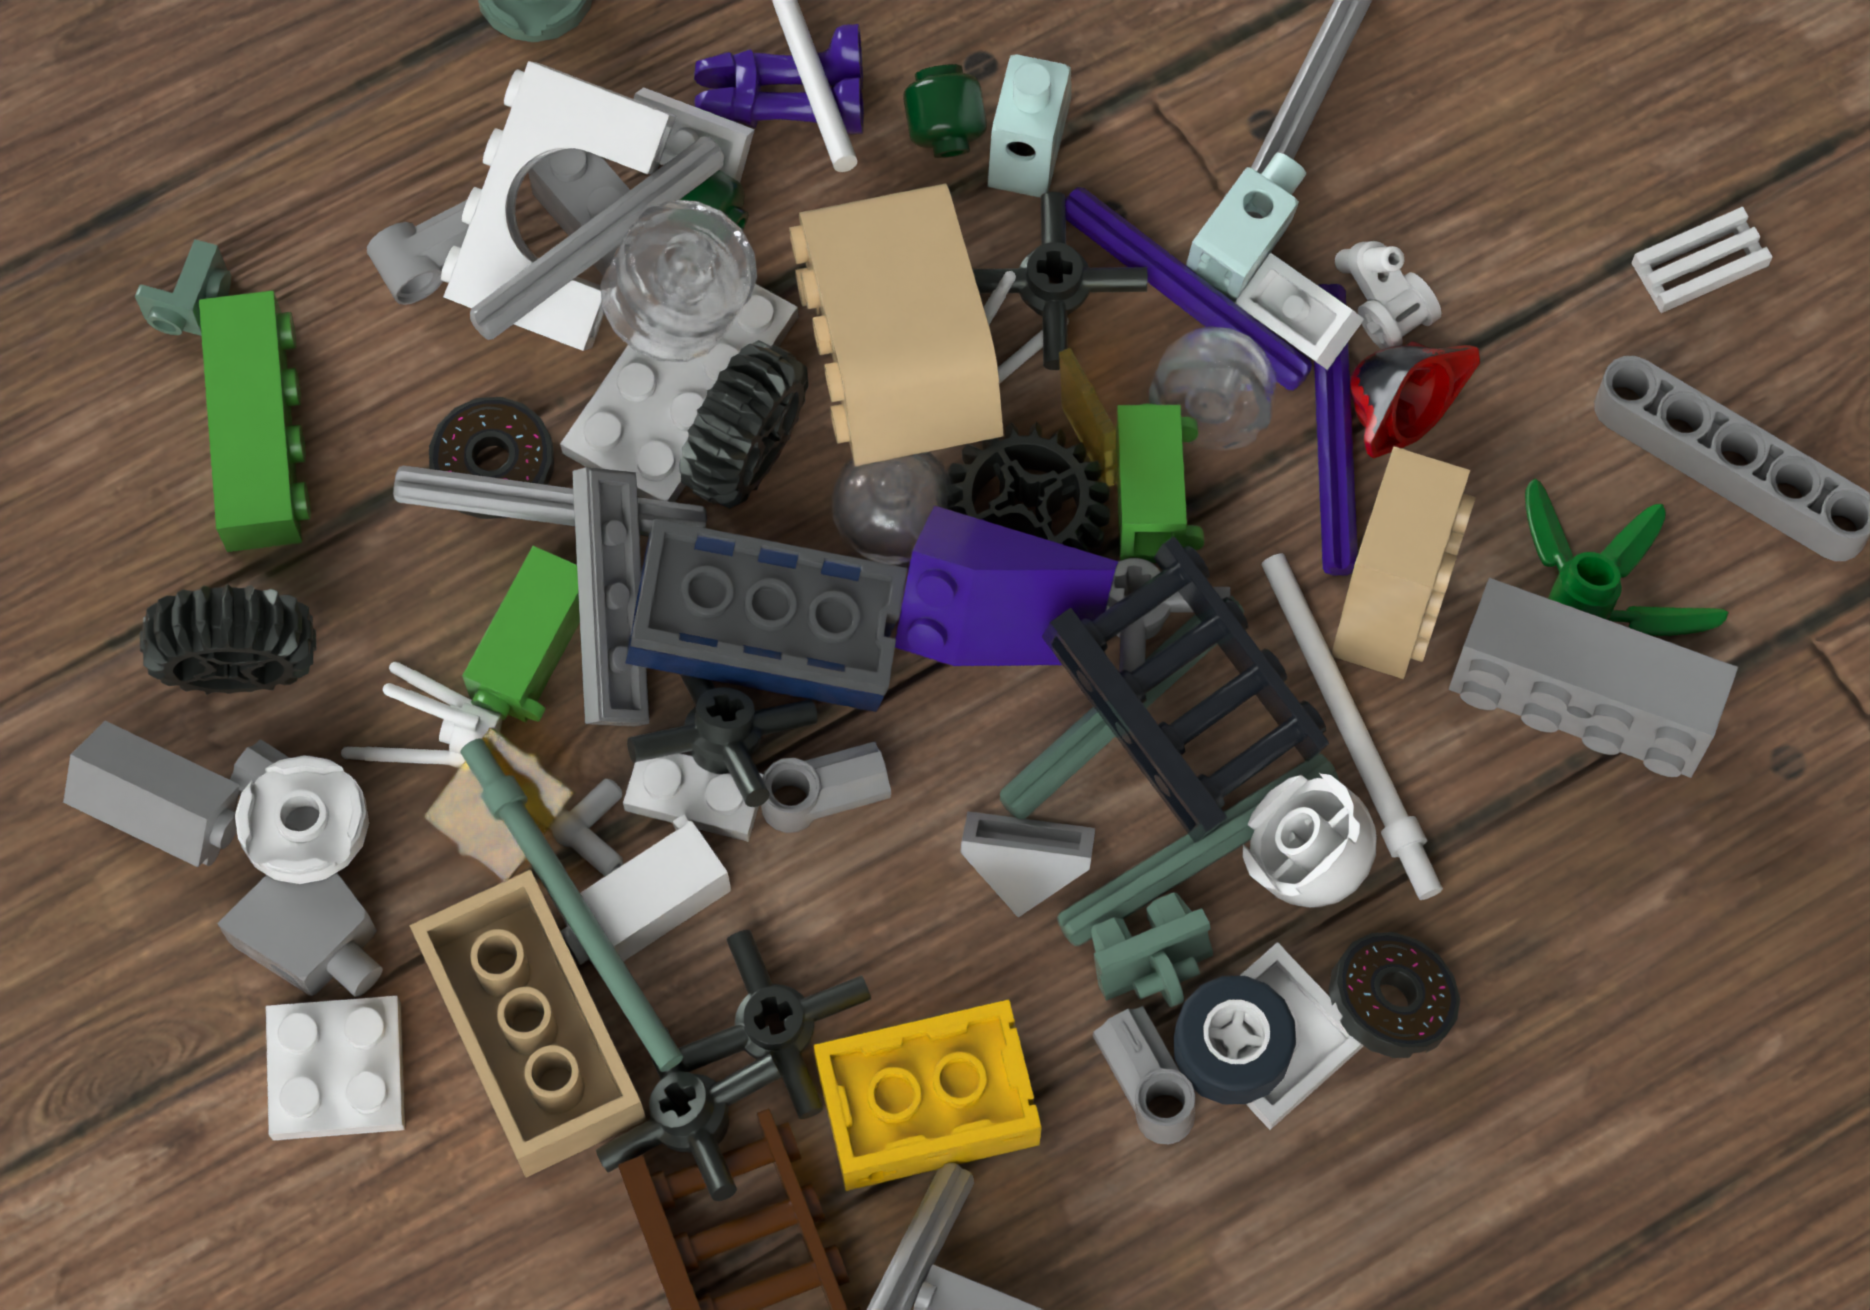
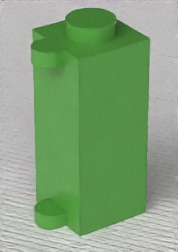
M1146 403L1117 406L1116 468L1120 561L1129 558H1140L1156 563L1154 556L1161 545L1172 537H1175L1183 548L1191 546L1194 550H1199L1204 546L1203 529L1198 526L1187 525L1182 443L1191 442L1198 437V423L1194 418L1181 417V405Z
M532 547L462 675L469 697L472 698V705L499 713L502 720H505L508 715L525 723L528 719L537 722L541 720L546 709L537 701L580 623L576 564L538 547Z

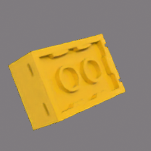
M1009 999L814 1045L816 1067L846 1191L937 1170L950 1162L959 1165L1040 1145L1041 1123L1036 1104L1034 1105V1095L1017 1028H1014L1015 1020Z

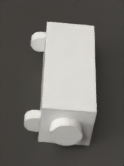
M684 814L672 821L676 829L675 832L580 893L623 961L731 891L727 870L692 821L689 822ZM553 901L555 907L557 908V910H558L559 913L561 914L560 910L558 909V907L556 906L555 902ZM563 917L567 927L560 932L571 955L581 965L588 959L590 960V958Z

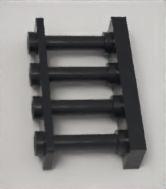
M1172 537L1161 545L1154 556L1156 563L1162 569L1159 574L1092 621L1088 618L1080 620L1072 608L1068 609L1049 623L1042 638L1196 843L1216 830L1228 818L1221 809L1225 805L1223 799L1225 796L1294 746L1304 760L1309 762L1327 747L1329 742L1323 734L1326 732V725L1317 710L1305 700L1299 702L1285 684L1287 674L1278 658L1266 648L1260 651L1245 631L1249 626L1241 609L1230 598L1225 597L1221 599L1209 583L1207 578L1210 577V573L1202 557L1191 546L1183 548L1179 541ZM1176 592H1179L1201 623L1132 672L1125 669L1119 672L1104 653L1108 649L1107 641ZM1217 643L1240 674L1168 725L1164 721L1157 724L1143 705L1147 701L1145 694ZM1256 695L1279 726L1207 777L1204 774L1196 776L1182 757L1186 752L1184 746Z

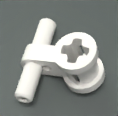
M1377 241L1359 242L1351 249H1343L1337 253L1335 257L1336 268L1342 273H1352L1367 299V302L1359 306L1358 314L1364 318L1361 324L1372 341L1380 349L1401 346L1403 343L1402 337L1420 324L1430 326L1441 318L1439 302L1431 288L1421 277L1412 272L1406 275L1402 274L1400 268L1404 264V254L1398 247H1386Z

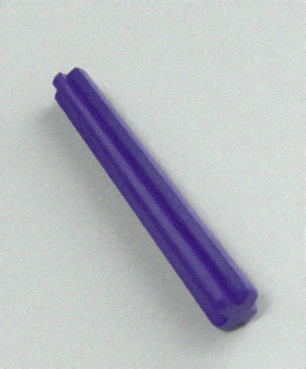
M1077 187L1066 197L1065 217L1068 222L1127 267H1147V282L1279 384L1287 390L1294 391L1306 380L1312 366L1308 358L1085 188Z
M1318 285L1346 305V290L1342 285ZM1348 342L1328 370L1314 361L1322 563L1324 572L1332 576L1351 575L1358 556Z

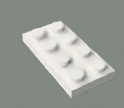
M692 250L560 443L562 454L585 467L636 472L637 496L646 499L675 502L686 486L681 483V473L679 471V462L682 459L681 448L688 439L687 430L693 425L697 416L696 410L702 406L707 396V390L713 387L719 372L727 368L731 357L738 354L741 348L760 340L770 346L775 344L779 347L798 319V307Z

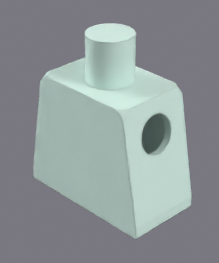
M1017 54L1010 56L992 127L988 187L1040 198L1042 194L1049 192L1071 102V67L1062 63ZM1017 141L1030 145L1036 153L1031 156L1015 154L1014 152L1017 151Z
M1279 152L1273 156L1262 174L1247 167L1193 240L1186 266L1235 302L1293 220L1299 201L1292 194L1306 175L1304 168L1292 158ZM1246 212H1256L1263 218H1253Z

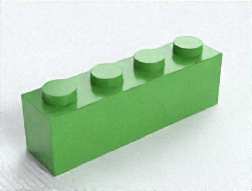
M274 291L199 299L217 532L227 552L302 543L300 521L309 520L311 518V510L306 482L297 483L296 463L306 461V451L301 425H292L291 406L301 405L296 368L288 369L286 350L296 349V333L292 313L281 312Z

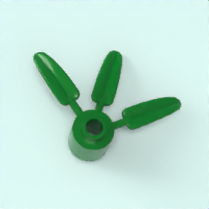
M1536 478L1529 482L1525 490V509L1536 551L1544 566H1557L1559 570V575L1548 599L1611 622L1629 623V628L1650 636H1675L1699 633L1720 627L1726 621L1729 612L1718 608L1629 606L1626 611L1614 610L1622 592L1620 578H1625L1632 572L1660 533L1666 516L1663 504H1654L1647 507L1600 554L1583 552L1574 557L1546 489Z

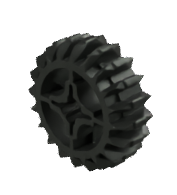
M760 340L741 348L738 354L731 357L727 368L719 372L717 381L710 390H707V396L702 406L696 410L697 416L694 423L687 430L689 436L681 448L682 459L679 462L681 483L693 489V493L713 504L719 503L729 509L746 501L752 490H758L761 481L779 458L786 442L791 439L790 434L793 427L800 419L799 412L806 402L805 393L809 387L807 367L796 360L795 356L791 355L788 351L775 344L770 346Z
M1037 421L1031 426L1029 436H1019L1017 427L1010 422L1006 426L1005 439L993 438L983 440V450L966 444L962 449L964 464L952 463L950 465L948 480L952 484L944 485L941 489V502L947 506L946 509L1085 552H1089L1087 547L1099 548L1102 545L1104 532L1099 527L1106 526L1110 520V509L1103 504L1109 500L1110 489L1107 483L1098 482L1102 471L1099 462H1084L1087 448L1083 445V442L1065 449L1066 434L1062 428L1053 433L1050 440L1042 438V427ZM1027 468L1040 470L1045 472L1046 474L1035 475L1025 471L1024 469ZM997 476L1000 481L999 492L1001 495L989 502V509L977 514L974 508L977 495L991 479ZM1015 495L1019 501H1023L1024 504H1018L1015 506ZM1073 497L1077 506L1076 514L1069 525L1058 535L1054 536L1051 531L1052 519L1050 516L1061 510L1062 502ZM1036 506V516L1034 515L1033 511H1029L1027 507L1030 508Z
M228 584L222 588H210L204 585L200 590L189 591L182 589L177 592L176 596L166 595L158 599V603L147 608L146 616L143 617V630L140 631V652H143V666L148 668V675L160 679L161 683L167 686H180V689L185 692L200 690L204 691L206 695L213 692L231 694L236 692H253L261 689L273 691L276 685H291L298 678L309 673L310 666L313 665V651L317 650L316 629H313V616L310 615L309 607L298 602L297 598L291 595H279L274 589L256 590L252 585L245 588H234Z

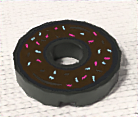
M504 397L476 398L454 408L437 425L429 445V469L548 485L554 471L553 443L542 419L525 404ZM498 446L505 449L509 453V457L501 468L487 471L480 469L475 464L476 456L484 448ZM459 511L461 513L471 515L480 519L507 518L502 516Z
M1395 932L1370 933L1352 942L1332 969L1328 990L1332 1006L1336 1002L1337 1008L1343 1016L1340 1019V1023L1347 1033L1370 1051L1392 1058H1410L1413 1053H1422L1424 1051L1427 1053L1439 1046L1458 1020L1460 995L1454 975L1437 953L1417 939ZM1380 985H1391L1398 988L1406 997L1408 1006L1399 1007L1387 1001L1381 992Z

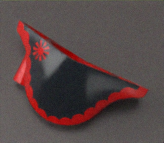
M1412 341L1408 345L1379 350L1362 360L1351 376L1350 387L1357 418L1366 428L1364 443L1367 454L1374 459L1391 453L1393 447L1404 448L1427 434L1443 417L1481 363L1478 347L1462 345L1430 348Z

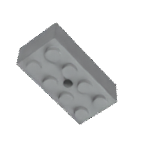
M1489 578L1448 690L1459 693L1461 699L1473 707L1483 710L1500 708L1521 716V720L1526 725L1536 730L1550 733L1561 730L1580 737L1588 748L1599 753L1615 755L1621 752L1643 760L1645 767L1657 774L1667 777H1678L1682 774L1691 778L1715 736L1738 667Z

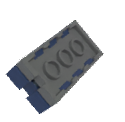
M654 518L645 550L625 664L877 712L889 687L896 639L889 637L900 616L907 568Z

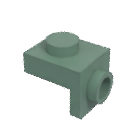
M194 239L174 292L171 293L139 285L135 298L147 323L156 330L170 335H181L185 331L202 336L199 299L228 296L231 285V273L226 268L218 245Z

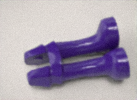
M848 24L837 27L829 48L817 54L829 86H832L831 91L847 133L863 134L864 103L862 93L863 63L859 24ZM750 49L735 55L726 52L696 61L695 82L712 90H706L696 95L694 99L695 107L756 128L758 121L776 119L817 123L806 92H762L761 86L803 85L792 55L753 53Z

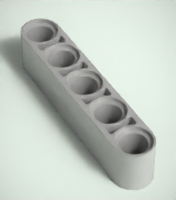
M1623 356L1615 359L1607 367L1594 400L1595 413L1599 421L1607 428L1824 558L1832 561H1847L1855 558L1863 550L1870 538V494L1865 489L1643 358ZM1617 387L1629 388L1638 394L1640 399L1636 401L1622 399L1615 393L1614 389ZM1668 420H1683L1692 427L1694 432L1681 433L1675 431L1669 425ZM1733 451L1739 453L1746 459L1748 465L1736 466L1731 464L1723 457L1722 452ZM1779 483L1790 484L1800 491L1802 498L1792 499L1784 496L1776 485ZM1843 516L1854 523L1857 531L1847 532L1840 529L1834 524L1831 517Z

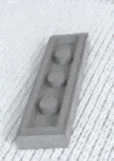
M590 467L572 471L585 724L641 726L649 724L646 667L625 664L641 578L636 472Z

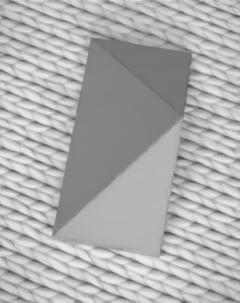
M968 811L960 853L1019 918L1090 870L1095 828Z

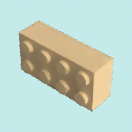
M1393 447L1354 565L1332 650L1333 657L1401 679L1405 677L1410 658L1423 662L1476 499L1474 496L1463 493L1470 470Z
M531 869L409 925L525 1177H529L647 1121L638 1094Z

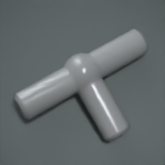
M603 779L571 811L564 808L535 782H529L522 787L523 792L528 798L525 804L526 809L552 830L553 837L560 845L573 848L604 876H607L623 865V858L589 829L622 798V790L613 780Z

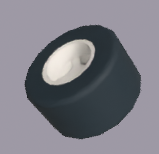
M1221 976L1202 984L1184 1002L1174 1033V1058L1180 1072L1192 1083L1193 1089L1202 1097L1223 1105L1248 1104L1269 1095L1284 1079L1296 1046L1295 1020L1285 999L1268 984L1248 976Z

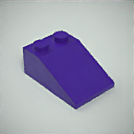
M934 506L912 551L895 637V648L952 666L1062 665L1043 640V633L1051 621L1072 608L1080 620L1088 618L1092 621L1105 612L1118 561Z

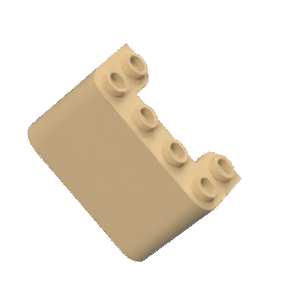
M947 184L799 212L800 225L789 227L796 264H806V268L795 270L802 306H807L808 309L814 308L816 315L819 316L812 318L819 355L830 353L832 355L833 363L824 364L825 376L831 402L841 401V404L830 406L831 419L837 444L849 442L854 465L860 466L1003 437L999 375L994 344Z

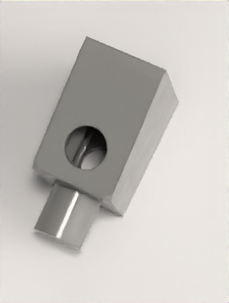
M337 872L327 879L304 884L278 881L266 875L217 923L228 942L236 949L310 996L317 994L334 977L351 994L359 997L375 984L383 970L362 949L374 937L377 930L366 910Z

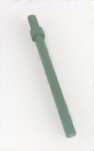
M478 738L470 741L461 749L460 753L483 788L480 797L495 820L504 821L660 1071L664 1072L675 1067L683 1060V1055L526 809L525 804L528 798L514 776H506L483 739Z

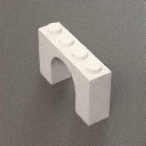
M528 61L525 72L517 69L509 82L504 98V105L512 107L503 131L497 128L494 129L484 152L483 163L490 166L482 189L477 187L472 189L462 214V222L469 224L462 247L454 245L451 248L442 269L441 280L448 283L444 298L473 308L539 259L523 241L515 214L517 193L522 180L538 161L556 151L576 148L591 152L640 172L653 174L658 169L677 116L537 62ZM575 277L515 322L514 325L582 351L591 349L613 290Z

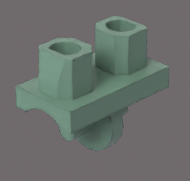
M1175 892L1154 900L1146 908L1147 919L1152 927L1151 930L1132 937L1124 920L1115 917L1092 927L1091 935L1095 951L1094 960L1098 986L1106 1001L1135 990L1140 1000L1161 992L1170 1007L1184 1002L1180 983L1200 975L1197 962L1212 957L1213 950L1208 936V930H1211L1210 922L1203 909L1200 908L1192 912Z

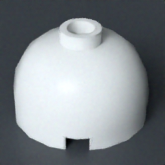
M1320 774L1323 779L1307 780L1302 775L1288 778L1268 792L1253 811L1248 822V826L1254 830L1250 849L1243 844V859L1249 875L1277 898L1292 905L1311 908L1340 902L1356 891L1369 875L1376 857V830L1367 807L1346 786L1333 776L1327 774Z

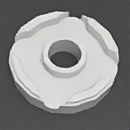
M306 755L282 759L265 768L266 773L260 776L254 784L251 780L241 793L235 813L238 840L254 867L274 880L304 884L327 879L348 866L363 847L369 826L367 805L363 791L355 779L353 780L349 774L344 772L341 766L333 761ZM307 806L319 811L317 822L307 830L292 831L285 827L286 817L296 808Z

